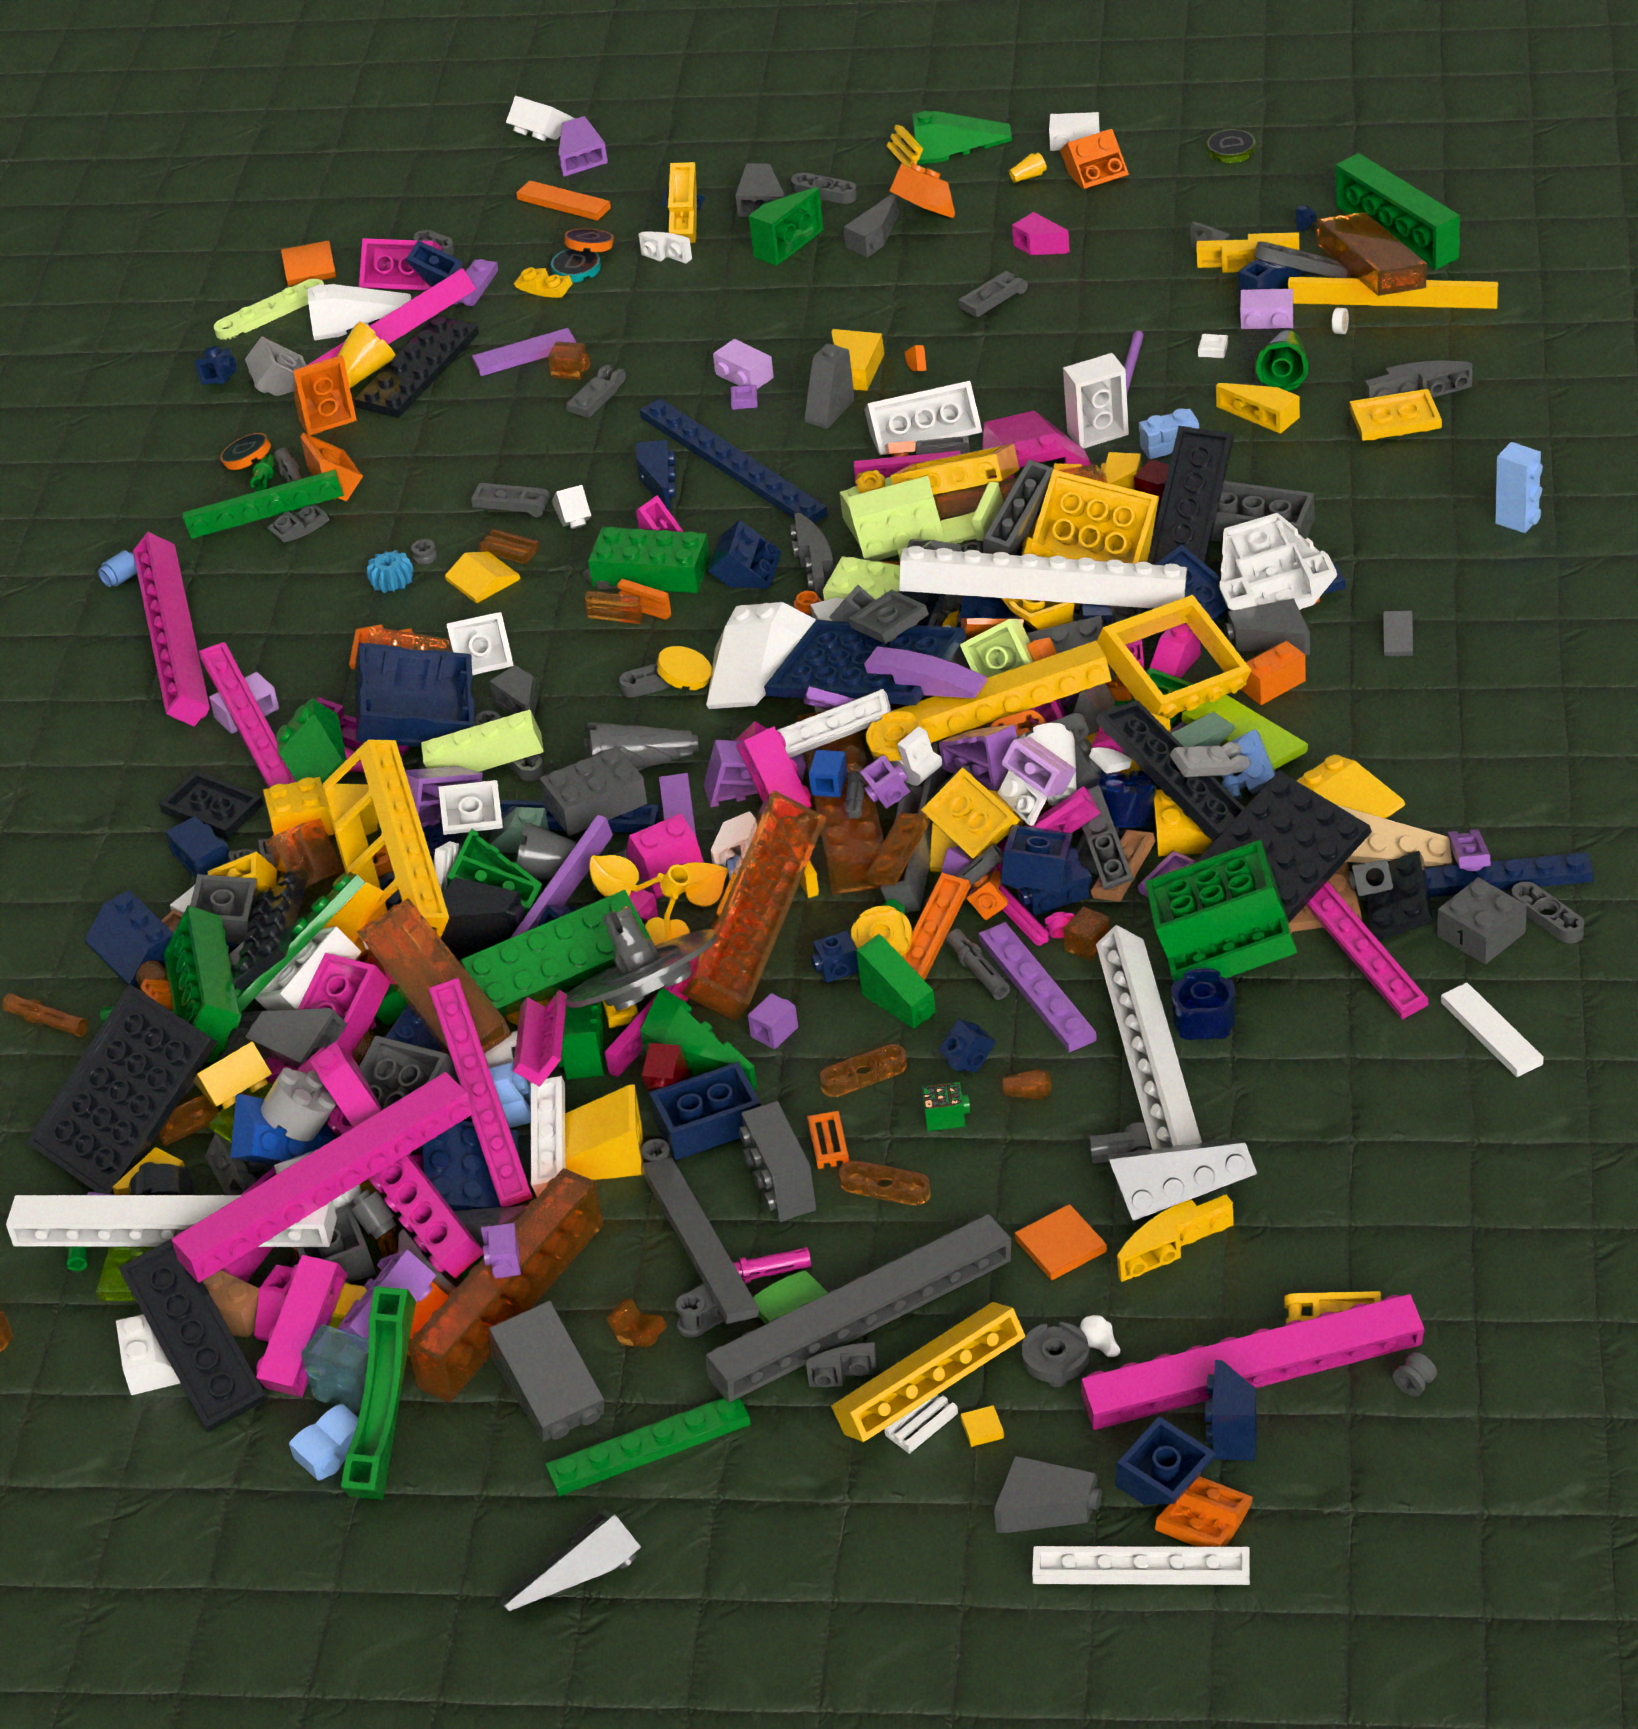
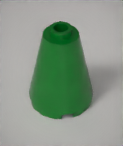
M1290 330L1282 331L1260 351L1256 360V373L1259 380L1269 387H1278L1286 391L1297 389L1305 380L1309 371V361L1301 339L1297 333Z

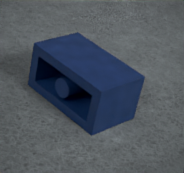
M196 816L165 831L171 853L195 878H197V874L208 875L209 870L229 863L227 854L230 851L224 839H218L210 825L207 823L203 824Z

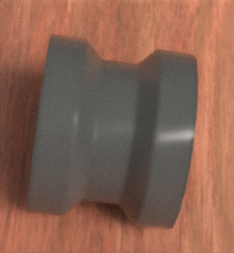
M1413 1352L1405 1359V1365L1399 1366L1394 1371L1393 1379L1400 1390L1410 1396L1417 1397L1426 1389V1384L1431 1383L1436 1378L1437 1369L1425 1355Z

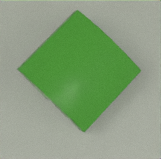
M805 1270L775 1282L756 1294L753 1299L759 1307V1318L765 1324H768L773 1319L782 1317L798 1309L803 1304L810 1303L826 1295L828 1292Z

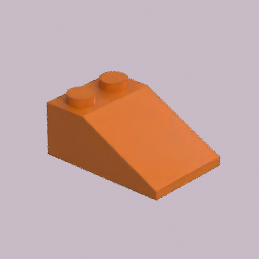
M342 355L293 370L294 400L301 425L308 435H314L357 421Z

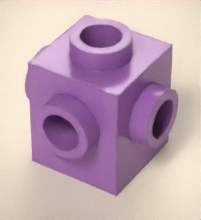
M882 755L860 771L868 783V786L864 788L874 803L880 800L886 809L900 801L902 797L910 792L904 783L908 779L904 771L898 764L893 767L885 755Z

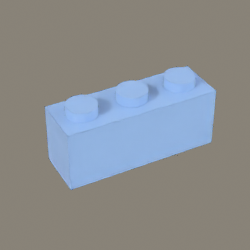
M1510 442L1497 456L1496 524L1526 533L1533 524L1538 523L1541 516L1539 498L1542 493L1540 476L1543 465L1540 464V451Z

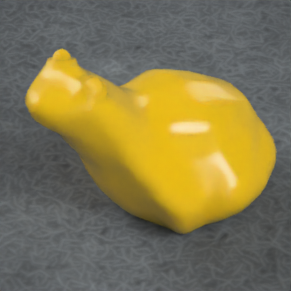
M878 470L858 473L855 481L858 492L865 493L884 488V475L880 474Z

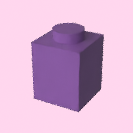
M772 993L748 1014L751 1038L773 1049H776L798 1028L795 1005L789 1000L782 999Z

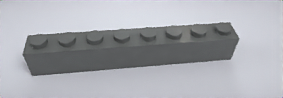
M945 739L931 743L933 752L939 756L941 755L938 742ZM942 765L918 786L904 781L910 792L902 797L898 804L880 889L885 900L895 899L900 904L905 905L906 913L920 911L931 861L933 822L921 809L936 795V790L947 781L948 771L944 770Z

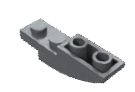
M1441 360L1414 362L1385 368L1384 376L1365 381V399L1429 389L1433 398L1472 387L1473 365L1470 362Z
M794 513L796 524L790 525L794 558L800 557L801 568L806 567L809 590H815L818 597L824 600L823 589L825 582H828L834 571L829 543L821 530L809 518L801 513Z
M1099 785L1088 790L1101 814L1084 824L1082 828L1104 889L1107 890L1134 879Z

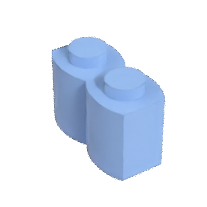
M513 1062L489 1068L509 1128L531 1123V1085L527 1084L525 1078L513 1072Z
M344 1404L331 1408L316 1424L304 1428L290 1441L289 1446L293 1458L318 1481L335 1474L346 1459V1453L351 1444L358 1417Z

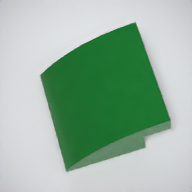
M1261 839L1145 881L1155 930L1168 958L1171 976L1179 995L1298 953L1284 905Z

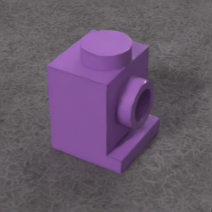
M515 1223L481 1227L484 1241L483 1254L485 1265L492 1266L494 1278L521 1275L520 1250Z

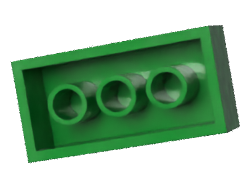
M602 527L588 563L592 587H596L595 582L606 581L609 582V586H617L622 579L660 591L698 593L711 558L707 533Z

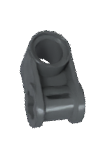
M704 1283L692 1291L681 1295L676 1300V1311L680 1314V1318L677 1321V1330L684 1337L693 1338L701 1336L707 1330L725 1321Z

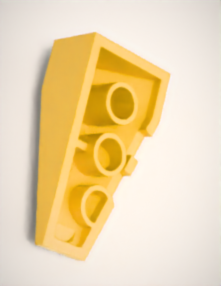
M1001 598L1016 616L1024 619V622L1035 631L1073 622L1074 603Z

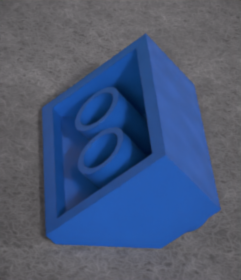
M242 1094L236 1096L230 1155L232 1159L274 1166L275 1164L319 1149L335 1139L326 1122L313 1140L299 1141L285 1135L286 1129L280 1125L275 1129L264 1119L260 1110L264 1101L263 1098Z

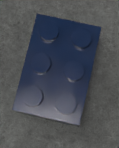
M739 1062L649 1092L654 1120L664 1140L669 1144L670 1152L675 1160L741 1138L739 1133V1127L743 1126L741 1113L761 1106V1102Z

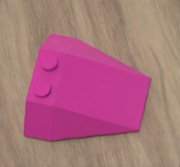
M1035 410L984 422L982 450L1014 443L1019 468L1024 467L1029 459L1038 463L1059 459L1061 464H1082L1085 469L1092 468V463L1085 450ZM1014 474L997 483L1015 484ZM997 475L990 476L989 479L996 478Z

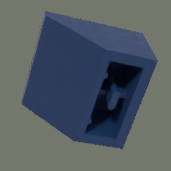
M739 520L719 537L708 571L729 587L767 589L771 586L781 551L774 544L756 533L752 527Z
M1215 1360L1214 1374H1208L1207 1395H1213V1397L1209 1396V1400L1205 1404V1422H1212V1424H1207L1206 1445H1213V1451L1216 1452L1214 1459L1255 1461L1257 1444L1256 1388L1223 1360Z

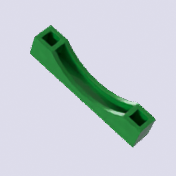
M374 1286L369 1316V1350L364 1394L357 1426L346 1453L341 1488L350 1497L384 1499L416 1304L415 1298L408 1289Z

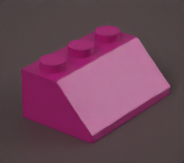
M363 238L359 287L414 291L430 289L432 286L428 285L406 262V258L418 240ZM421 241L442 251V246L434 241Z
M325 953L298 1010L321 1008L334 1010L347 1023V1026L336 1042L354 1059L391 981L376 965Z

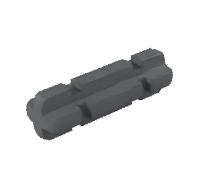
M853 771L849 774L845 811L847 818L852 819L854 817L858 819L862 816L861 807L863 806L865 779L860 772L856 773Z

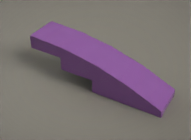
M876 647L864 663L867 673L891 674L895 684L921 686L923 695L975 698L987 682L986 676L959 664L903 649Z

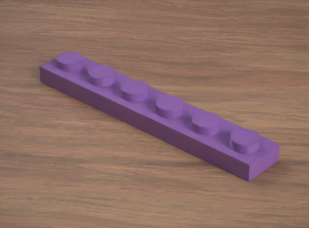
M1006 922L978 933L981 945L1069 1053L1097 1041L1096 1031Z

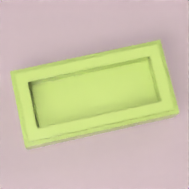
M989 482L971 519L975 536L980 541H983L985 534L1004 503L1000 486L997 482Z

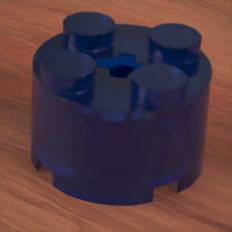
M1134 770L1130 772V775L1118 774L1117 772L1108 774L1104 771L1101 772L1100 779L1097 780V786L1100 785L1114 826L1141 827L1146 825L1147 819H1150L1151 823L1155 820L1154 799L1157 784L1149 779L1143 771Z
M1209 968L1193 969L1184 973V978L1179 982L1176 979L1171 988L1173 1023L1180 1036L1185 1040L1223 1039L1228 1037L1230 1029L1236 1020L1235 986L1233 981L1229 977L1227 980L1220 976L1219 971Z

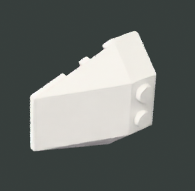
M1278 513L1224 528L1222 574L1219 587L1229 609L1238 610L1294 598L1300 610L1314 605L1337 576L1336 569L1329 555L1325 551L1320 552L1316 549L1309 538L1304 539L1299 535L1298 529Z
M783 602L736 606L715 647L706 704L708 709L756 706L766 695L764 688L766 683L816 619Z

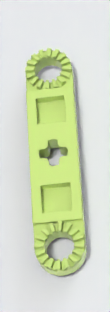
M308 279L295 286L285 288L282 292L251 306L243 307L240 311L218 320L214 324L215 335L220 340H227V338L230 340L232 339L231 337L235 338L239 333H247L309 304L308 288L319 284L324 285V282L320 279Z

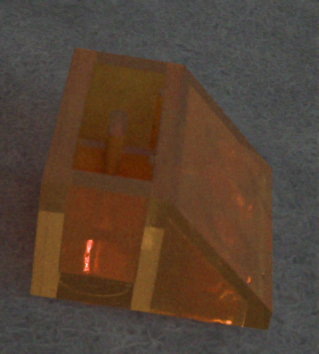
M320 818L297 825L270 837L266 841L281 876L288 871L293 873L300 867L308 873L309 877L305 889L345 872Z

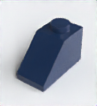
M419 240L406 258V262L432 287L462 269L461 260Z

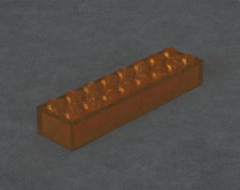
M822 712L798 715V722ZM859 731L803 753L809 785V771L816 750L842 751L846 755L848 775L841 797L812 795L832 895L881 887L887 860L876 802H873L865 789L863 806L861 807L862 816L858 819L846 817L845 806L849 774L853 771L858 773L867 767Z
M775 790L771 792L758 812L709 928L715 930L718 939L709 949L697 956L691 970L693 974L686 982L682 992L683 995L736 1022L750 1005L826 820L825 816Z
M563 1168L555 1178H552L547 1183L546 1188L541 1194L529 1203L527 1209L518 1220L513 1222L515 1223L519 1242L521 1275L494 1278L492 1266H486L483 1258L478 1265H475L470 1270L469 1275L464 1281L452 1290L449 1298L441 1307L431 1314L426 1324L412 1335L408 1350L418 1389L451 1403L491 1356L489 1328L532 1309L604 1226L594 1180Z

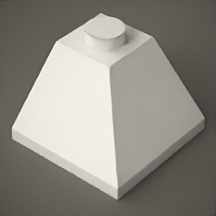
M501 612L447 624L453 652L471 654L472 675L514 666Z

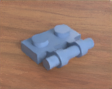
M1256 729L1231 741L1240 745L1242 751L1239 755L1247 756L1251 761L1250 766L1238 776H1234L1233 773L1221 775L1223 779L1222 786L1237 801L1242 798L1240 789L1247 786L1248 790L1255 794L1261 791L1276 775L1261 735Z

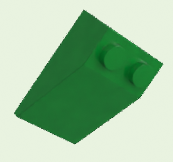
M813 187L765 203L749 215L754 258L778 266L824 230L819 188Z
M313 698L305 705H301L287 725L281 726L276 734L278 753L296 782L307 777H320L323 784L346 761L338 714Z

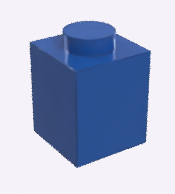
M816 750L809 771L811 794L813 796L841 797L848 775L845 752Z

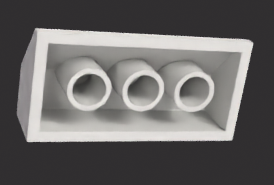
M970 381L868 403L864 409L870 435L879 456L886 454L885 445L887 443L915 441L916 448V442L919 440L961 437L982 433Z

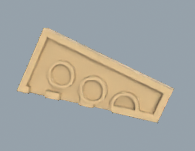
M1337 805L1369 824L1372 833L1345 862L1369 863L1383 859L1389 862L1404 855L1420 851L1424 858L1425 868L1452 865L1449 837Z

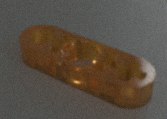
M889 1044L828 1066L820 1073L822 1092L827 1096L837 1097L898 1075L907 1068L906 1051L900 1045ZM861 1067H869L872 1069L870 1072L865 1074H859L856 1072V1070Z
M862 1161L846 1162L839 1169L841 1187L850 1193L909 1205H921L927 1202L931 1196L929 1179L922 1173ZM882 1179L893 1181L891 1185L886 1187L877 1185V1182Z

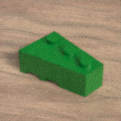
M472 828L447 877L448 886L454 877L518 891L521 904L524 907V918L543 892L542 883L518 864L512 863L504 857L498 848L494 845H489Z
M601 1002L576 1008H570L566 1005L561 1060L558 1063L559 1068L564 1067L566 1080L604 1076L603 1008Z

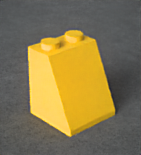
M635 1085L625 1086L565 1113L567 1183L643 1175V1157L641 1154L643 1128Z

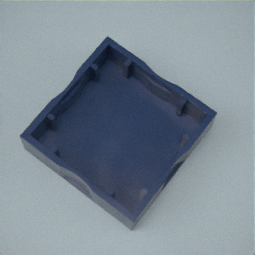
M359 642L355 665L356 741L366 742L368 739L396 740L397 745L422 747L421 742L474 727V700L471 695L473 680L471 654L437 650H412L399 646Z

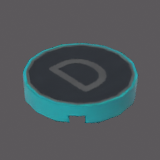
M584 248L582 252L566 249L552 259L551 268L553 275H570L572 283L584 281V277H594L600 271L601 261L598 253L590 252L589 248Z

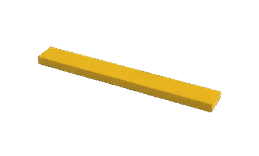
M1289 277L1288 289H1293V304L1497 309L1498 282Z

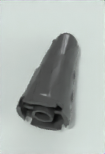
M598 722L585 723L584 732H590V738H584L585 759L618 746L639 771L650 766L670 763L673 760L693 757V752H698V737L696 734L692 735L691 730H669L668 728Z

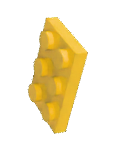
M1429 389L1350 401V412L1362 441L1402 436L1421 431L1427 432L1442 428V419Z
M963 767L921 809L933 823L973 860L983 854L992 844L996 846L1010 832L1012 825H1017L1020 822L1013 812Z

